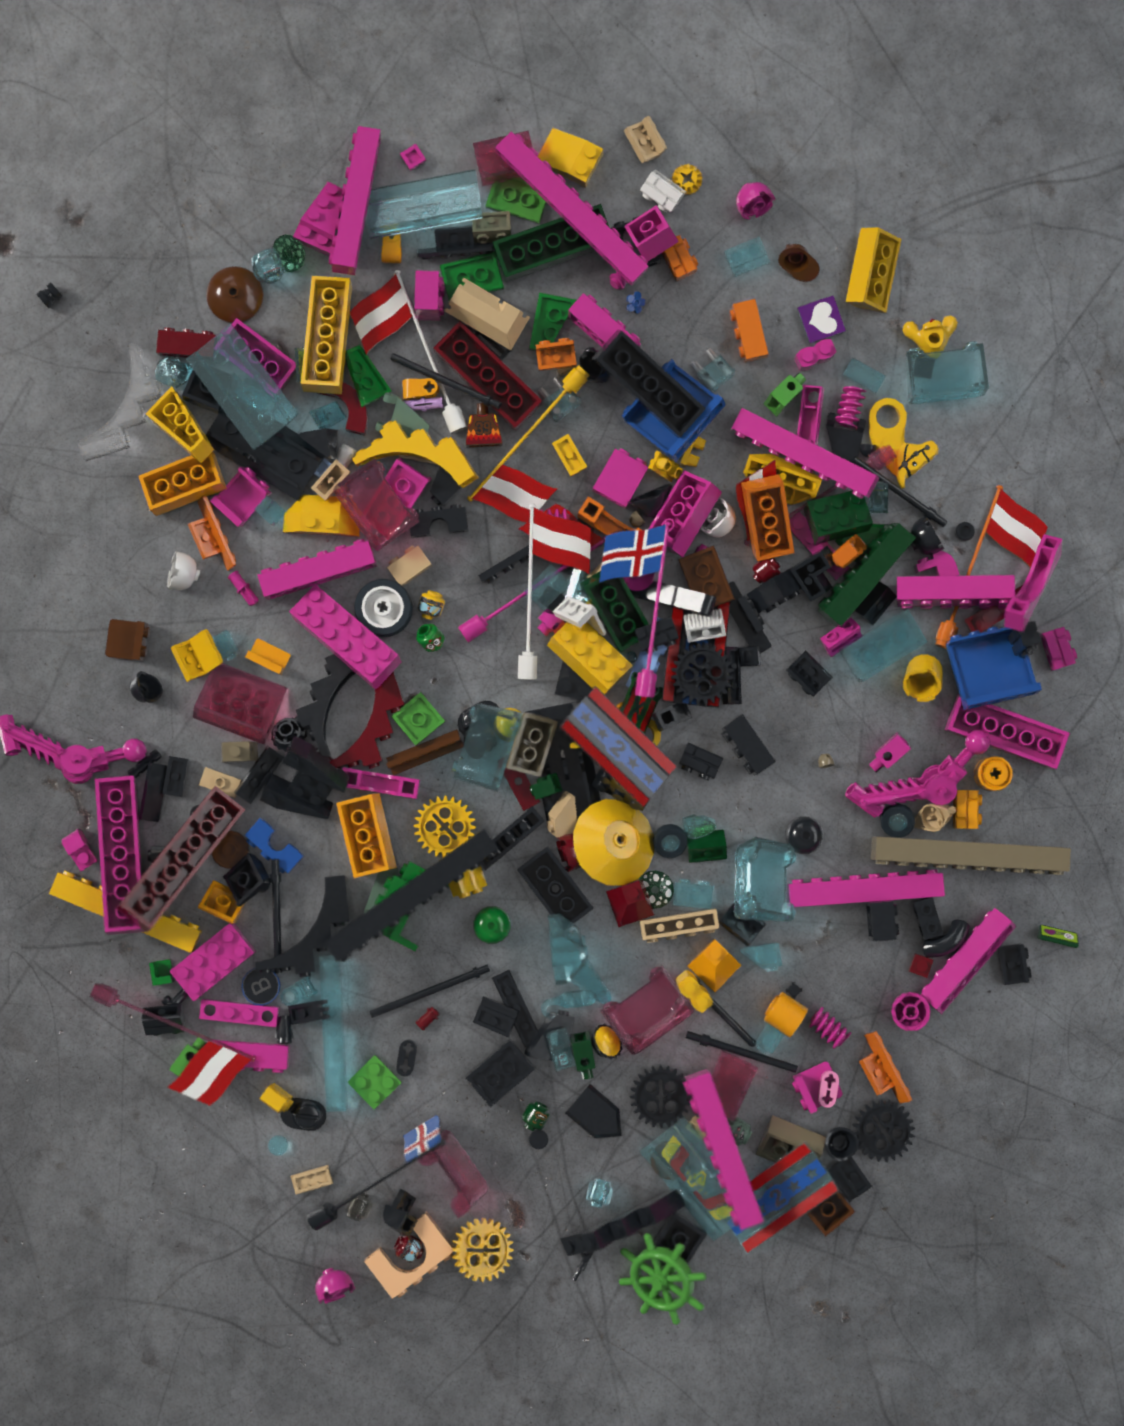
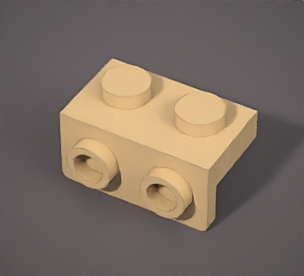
M650 116L645 117L639 123L626 127L624 130L641 163L659 157L667 149L664 139L661 138Z

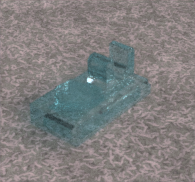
M574 567L565 598L569 596L586 602L587 598L582 597L583 589L579 583L588 579L587 576L589 574Z

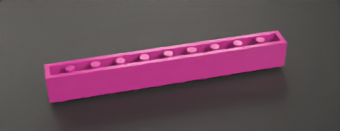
M511 131L495 147V152L632 286L648 270V261L642 255L638 256L633 251L634 247L628 241H622L619 238L621 236L615 228L610 229L606 225L607 221L600 214L596 215L592 211L593 207L586 200L583 202L579 198V193L573 187L569 188L565 184V179L560 174L555 175L551 171V165L545 160L542 162L537 157L539 154L534 148H528L524 144L525 140L518 133L515 135Z

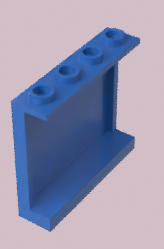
M671 359L662 368L706 408L681 437H676L637 400L625 408L622 417L625 423L673 461L677 462L726 404L721 396L713 394L677 366L675 361Z
M992 627L983 633L973 631L969 633V636H952L946 643L964 710L1035 695L1042 690L1040 682L1036 683L1029 656L1014 655L1013 645L1010 644L1008 639L1009 634L1014 629Z

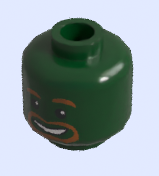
M539 1101L529 1103L522 1115V1120L525 1122L524 1126L531 1131L543 1129L550 1118L549 1108Z

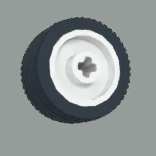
M377 579L367 583L359 591L355 600L354 611L356 619L377 637H391L406 628L412 617L413 605L408 592L402 585L389 579ZM386 605L388 608L387 611L384 610V612H382L380 610L381 606Z

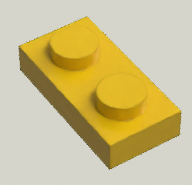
M569 434L552 443L570 477L587 468Z

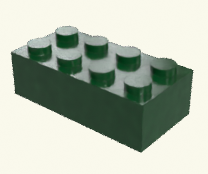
M601 571L579 584L591 605L596 608L597 615L604 623V628L613 644L622 652L638 642L634 630L649 625L623 577L612 578L599 583Z

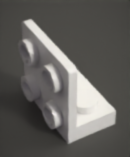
M568 596L553 610L556 617L580 628L588 622L600 635L605 636L607 634L604 629V623L597 615L596 608L591 604L583 603L580 599Z

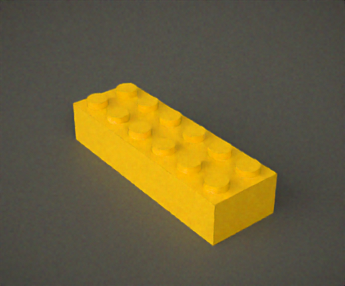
M312 276L301 375L303 392L342 394L352 295L350 278Z

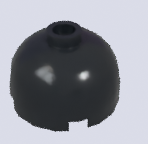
M924 516L911 527L910 533L916 537L911 546L914 551L918 549L922 554L933 555L945 548L943 545H940L941 541L929 522L925 523L928 519Z
M800 816L793 819L785 830L787 845L799 854L815 852L823 841L821 825L815 819L808 816Z

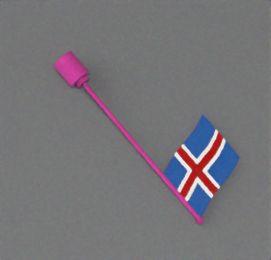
M666 521L663 526L647 530L621 531L605 537L599 583L612 578L637 577L659 572L646 669H642V672H638L636 696L654 698L657 675L653 674L654 670H650L668 531L669 526H671L669 521Z

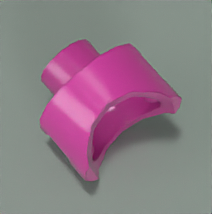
M546 609L538 617L542 623L537 628L547 637L550 632L555 634L566 623L556 617L550 609Z

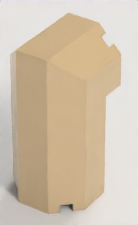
M463 278L462 282L465 284H459L449 302L451 308H446L445 312L511 351L530 316L522 317V311L505 301L500 304L499 298Z

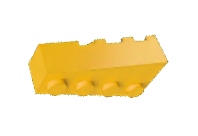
M172 386L146 412V415L156 426L200 463L214 450L185 401Z

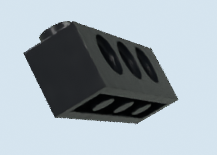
M533 806L493 839L498 847L495 850L497 854L489 860L484 858L479 862L485 871L545 822Z

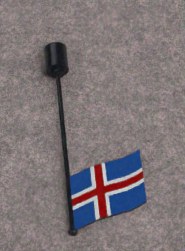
M435 1115L403 1135L405 1141V1164L340 1204L334 1206L327 1202L307 1215L309 1225L314 1230H320L337 1219V1209L441 1145L445 1146L446 1141L441 1137V1120L439 1116Z

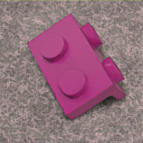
M851 617L842 626L836 627L821 637L820 640L827 654L832 657L861 638V628Z

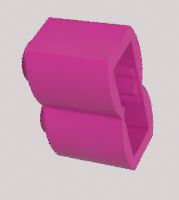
M824 339L819 341L814 347L801 349L796 354L794 360L799 371H806L813 368L817 363H825L831 360L837 351L831 339Z

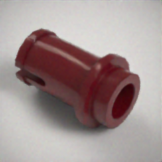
M432 1006L427 1008V1012L416 1020L415 1023L424 1031L435 1019H439L440 1013Z

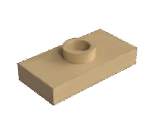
M205 767L199 785L208 789H212L216 785L228 796L236 798L237 795L234 792L242 780Z
M329 1165L291 1175L296 1195L333 1184Z

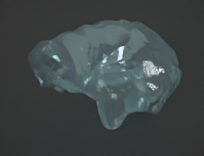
M166 356L157 363L154 376L156 380L164 385L179 388L187 383L193 367L189 363L180 362L176 357Z

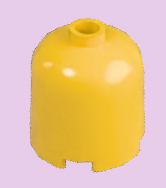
M920 654L910 660L903 680V689L907 696L916 698L918 702H928L935 699L942 689L943 668L940 661L928 654Z

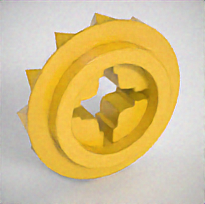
M691 164L681 165L675 169L672 182L684 189L686 195L693 194L702 185V173L697 166ZM692 173V182L687 181L682 185L684 181L683 175L688 176Z

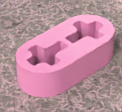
M827 1070L822 1074L819 1086L818 1101L826 1108L832 1107L837 1098L839 1077L832 1070ZM829 1074H832L835 1082L832 1081L830 1088H828V1082L825 1080V1077H829ZM827 1090H830L829 1096L832 1098V1101H828V1104H825L822 1096H826Z

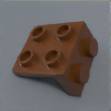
M111 619L105 655L112 658L143 661L147 655L146 638H149L150 634L148 623Z

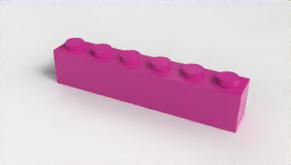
M996 908L989 911L985 915L984 921L972 930V935L964 941L955 955H951L948 958L944 968L936 972L932 982L924 986L920 995L942 1015L1016 928L1015 924Z

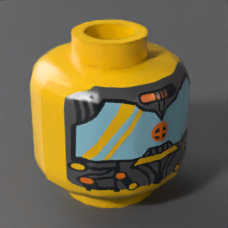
M428 590L422 593L417 609L422 613V617L432 620L433 617L441 615L445 600L442 598V594Z

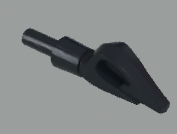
M585 1252L581 1253L582 1259L577 1265L578 1269L572 1278L574 1281L586 1269L594 1252L585 1254Z

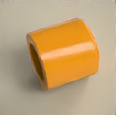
M999 756L986 757L980 760L974 769L976 784L986 791H1000L1006 788L1011 783L1013 777L1010 763ZM993 768L996 771H1000V775L997 776L998 779L990 775L993 772Z
M781 992L774 997L765 1011L764 1021L790 1038L801 1024L809 1008L786 993Z

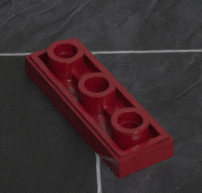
M509 753L496 761L520 806L525 811L540 803V800H535V797L531 794V784L525 773L506 768L510 756ZM516 778L522 779V783L520 785L515 784Z

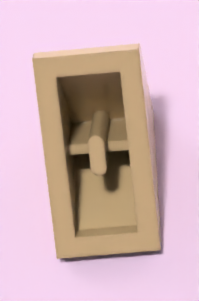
M335 460L311 489L326 501L342 487L350 471L338 460Z

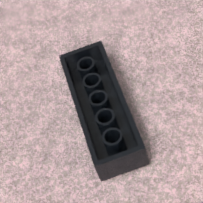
M617 330L592 358L676 437H681L706 409L622 330Z

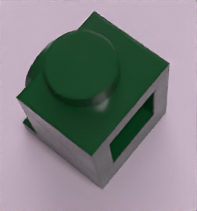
M557 773L536 779L537 783L530 786L531 794L535 797V800L563 791Z

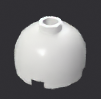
M722 498L717 500L700 530L711 537L725 536L733 529L736 522L733 507Z
M176 551L171 561L172 567L171 571L169 570L167 587L173 590H185L191 587L194 581H198L200 570H197L194 558L186 553Z

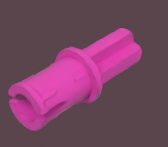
M238 570L229 575L228 579L236 587L237 593L242 595L249 606L255 605L259 600L250 589V584L245 582Z

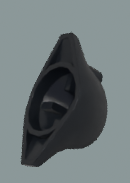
M666 484L648 491L627 503L628 505L635 506L642 515L655 518L667 499L672 484Z

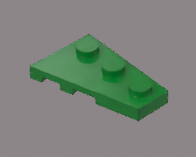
M539 293L529 350L536 351L535 345H538L540 341L550 340L551 343L554 342L568 317V310L577 300Z
M360 344L346 350L345 361L361 407L383 398L386 392H392Z

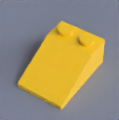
M552 128L537 157L542 162L544 160L547 161L552 167L551 170L586 188L603 156V148L585 139Z

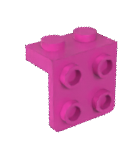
M826 1061L792 1076L794 1079L792 1085L796 1093L800 1092L803 1098L800 1100L804 1111L808 1110L810 1114L818 1111L817 1108L822 1106L818 1101L821 1076L825 1071L832 1070L830 1064ZM829 1074V1077H825V1080L828 1082L827 1087L830 1088L831 1082H835V1078L832 1077V1074ZM839 1085L836 1099L842 1097L843 1095ZM827 1090L826 1096H822L825 1104L828 1101H832V1098L829 1096L830 1090Z

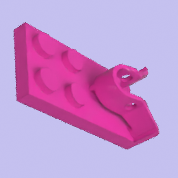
M397 458L357 523L389 544L424 488L433 478L424 476L403 462V458Z

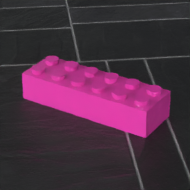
M360 539L354 541V545L349 547L341 545L335 547V551L332 552L327 550L316 553L317 556L309 558V556L299 558L298 562L294 564L286 562L280 564V568L272 569V567L263 569L261 574L257 575L263 596L267 600H271L313 587L315 584H323L378 567L372 546L369 541Z
M1015 575L897 577V607H901L903 610H910L913 607L932 609V606H940V609H951L952 606H959L960 609H970L971 606H979L980 609L998 606V608L1006 609L1011 598L1015 596Z
M316 584L289 611L292 618L375 690L402 663L396 652Z
M959 694L956 696L945 727V731L964 738L972 731L980 730L985 732L990 740L989 747L1052 770L1058 768L1070 734L1069 732L992 704L964 710Z

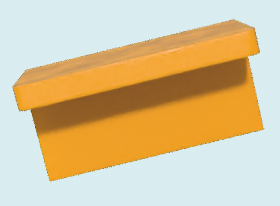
M257 638L251 651L248 650L245 658L282 675L291 654Z

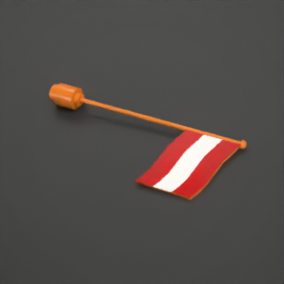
M1002 485L996 487L997 492L966 576H970L985 533L1001 547L1022 559L1030 568L1038 545L1044 534H1046L1047 525L1038 516L1010 498L1003 491ZM959 606L954 607L950 620L940 623L935 637L936 646L947 649L946 643L950 640V637L957 635L959 628L956 626L957 623L953 621Z

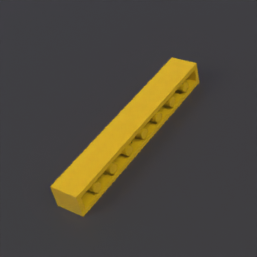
M66 870L57 873L49 892L50 895L104 917L102 885L96 887L92 885L93 881L83 877L79 880L74 877V873ZM163 914L151 930L147 933H142L193 953L202 930L198 929L199 925L188 922V924L181 922L182 918L171 914L169 917Z

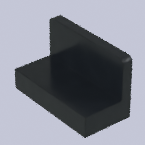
M879 581L855 609V612L859 613L869 624L874 625L897 596L887 585Z

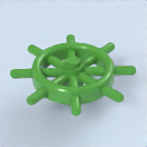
M646 1233L644 1240L647 1249L643 1250L638 1256L626 1248H621V1255L631 1261L632 1265L630 1277L620 1278L619 1284L621 1286H633L637 1295L644 1301L640 1309L642 1314H646L650 1307L661 1311H669L673 1324L678 1325L680 1319L677 1309L684 1306L686 1302L698 1311L704 1309V1305L692 1297L695 1286L694 1281L705 1280L706 1274L692 1273L688 1264L680 1256L684 1250L683 1244H678L674 1251L663 1247H655L652 1236ZM651 1259L654 1268L644 1261ZM660 1260L666 1262V1265L661 1266ZM642 1270L650 1276H642ZM673 1282H682L683 1289ZM646 1284H651L653 1288L650 1290ZM670 1290L679 1297L673 1299ZM659 1291H662L664 1298L658 1296Z

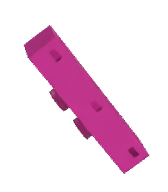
M803 385L797 436L818 446L824 388L822 386ZM811 392L819 394L818 401L815 403L809 401L808 397Z
M203 998L201 999L199 1019L277 1027L280 1007ZM209 1004L213 1005L216 1009L215 1014L212 1016H208L204 1012L205 1007ZM264 1011L272 1012V1021L265 1022L262 1019Z

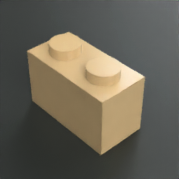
M412 545L404 551L405 555L401 558L397 556L388 562V570L397 583L402 586L432 566L419 546L414 547Z

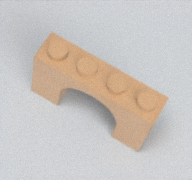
M427 1211L417 1218L418 1221L413 1229L426 1248V1258L420 1266L409 1270L399 1268L392 1262L382 1247L378 1248L364 1261L392 1299L396 1296L398 1298L403 1296L408 1291L407 1287L411 1284L415 1286L423 1280L421 1276L427 1272L431 1274L438 1268V1263L442 1260L446 1262L454 1256L452 1253L454 1251L451 1249L455 1247Z

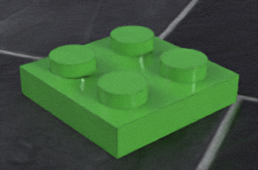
M421 692L400 708V711L391 716L415 746L445 723V720Z
M374 1055L347 1083L375 1109L402 1081Z

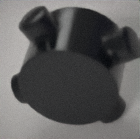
M792 982V985L786 989V993H789L793 999H796V996L802 992V988H799L795 982Z

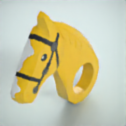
M883 398L875 402L869 411L868 434L872 445H876L875 453L878 458L897 477L898 483L903 489L905 488L907 478L917 473L938 455L939 447L932 440L917 445L905 443L904 433L907 412L903 404L896 399ZM889 406L897 411L899 420L896 426L884 428L879 425L876 415L881 407Z

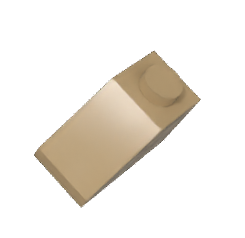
M568 791L563 792L548 813L547 829L557 838L573 834L577 823L575 797Z

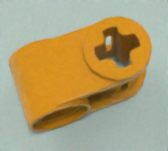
M389 225L383 231L381 262L401 263L400 230L394 225ZM391 232L395 233L393 239H390L389 237L391 235Z
M431 378L402 380L403 400L421 399L424 396L425 398H433L439 394V386ZM432 384L434 388L431 389V392H428L426 388H429V385Z

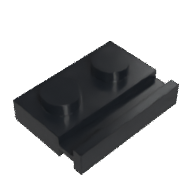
M483 996L473 1023L509 1037L519 1011Z
M852 1157L845 1161H838L831 1168L827 1169L849 1203L872 1187Z

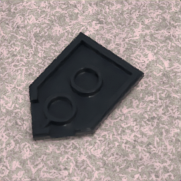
M591 1084L586 1087L565 1112L566 1115L593 1138L622 1136L619 1108Z

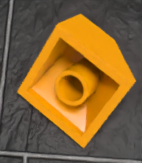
M713 939L687 966L711 990L716 992L740 968L741 964L719 942Z

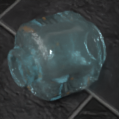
M595 1178V1181L589 1183L586 1199L591 1202L590 1206L601 1209L602 1205H609L613 1193L610 1182Z

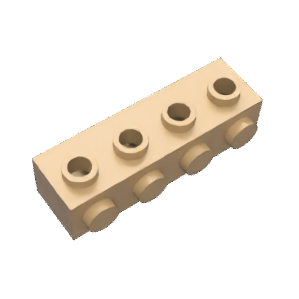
M716 908L639 920L642 940H647V943L658 942V938L666 937V940L676 939L677 935L685 934V937L695 936L696 932L704 931V934L714 933L715 929L719 928Z

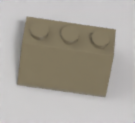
M523 712L506 768L541 777L558 722L548 717Z
M772 1115L755 1155L777 1163L805 1143L811 1152L788 1167L799 1172L816 1159L819 1161L823 1153L826 1137ZM809 1168V1173L806 1176H810L812 1170H810Z

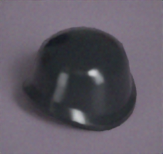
M140 671L130 683L131 694L139 702L153 703L162 696V685L153 675Z
M836 1127L827 1134L825 1147L832 1159L845 1161L857 1152L859 1141L852 1130L846 1127Z

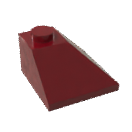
M643 879L606 891L618 927L655 915Z

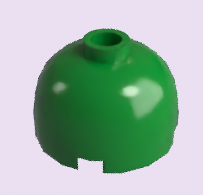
M487 906L475 915L473 930L482 942L497 944L508 936L511 930V920L502 908Z

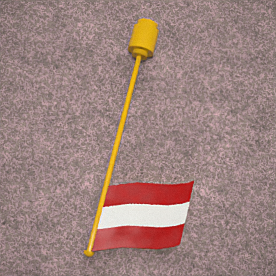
M578 365L562 380L564 391L470 496H467L468 501H473L474 499L488 504L513 519L527 523L530 520L529 505L535 504L536 509L539 510L552 496L557 488L544 485L522 471L503 464L567 392L570 394L574 392L576 394L583 387L590 376L584 369Z

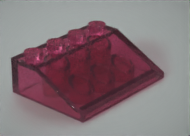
M222 663L210 672L194 705L193 718L265 745L287 687Z

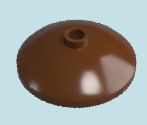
M238 266L227 267L218 271L211 278L206 291V299L210 310L217 318L227 323H233L236 318L241 322H246L253 318L260 310L264 297L263 288L257 276L250 270ZM232 289L237 291L235 295L230 294Z

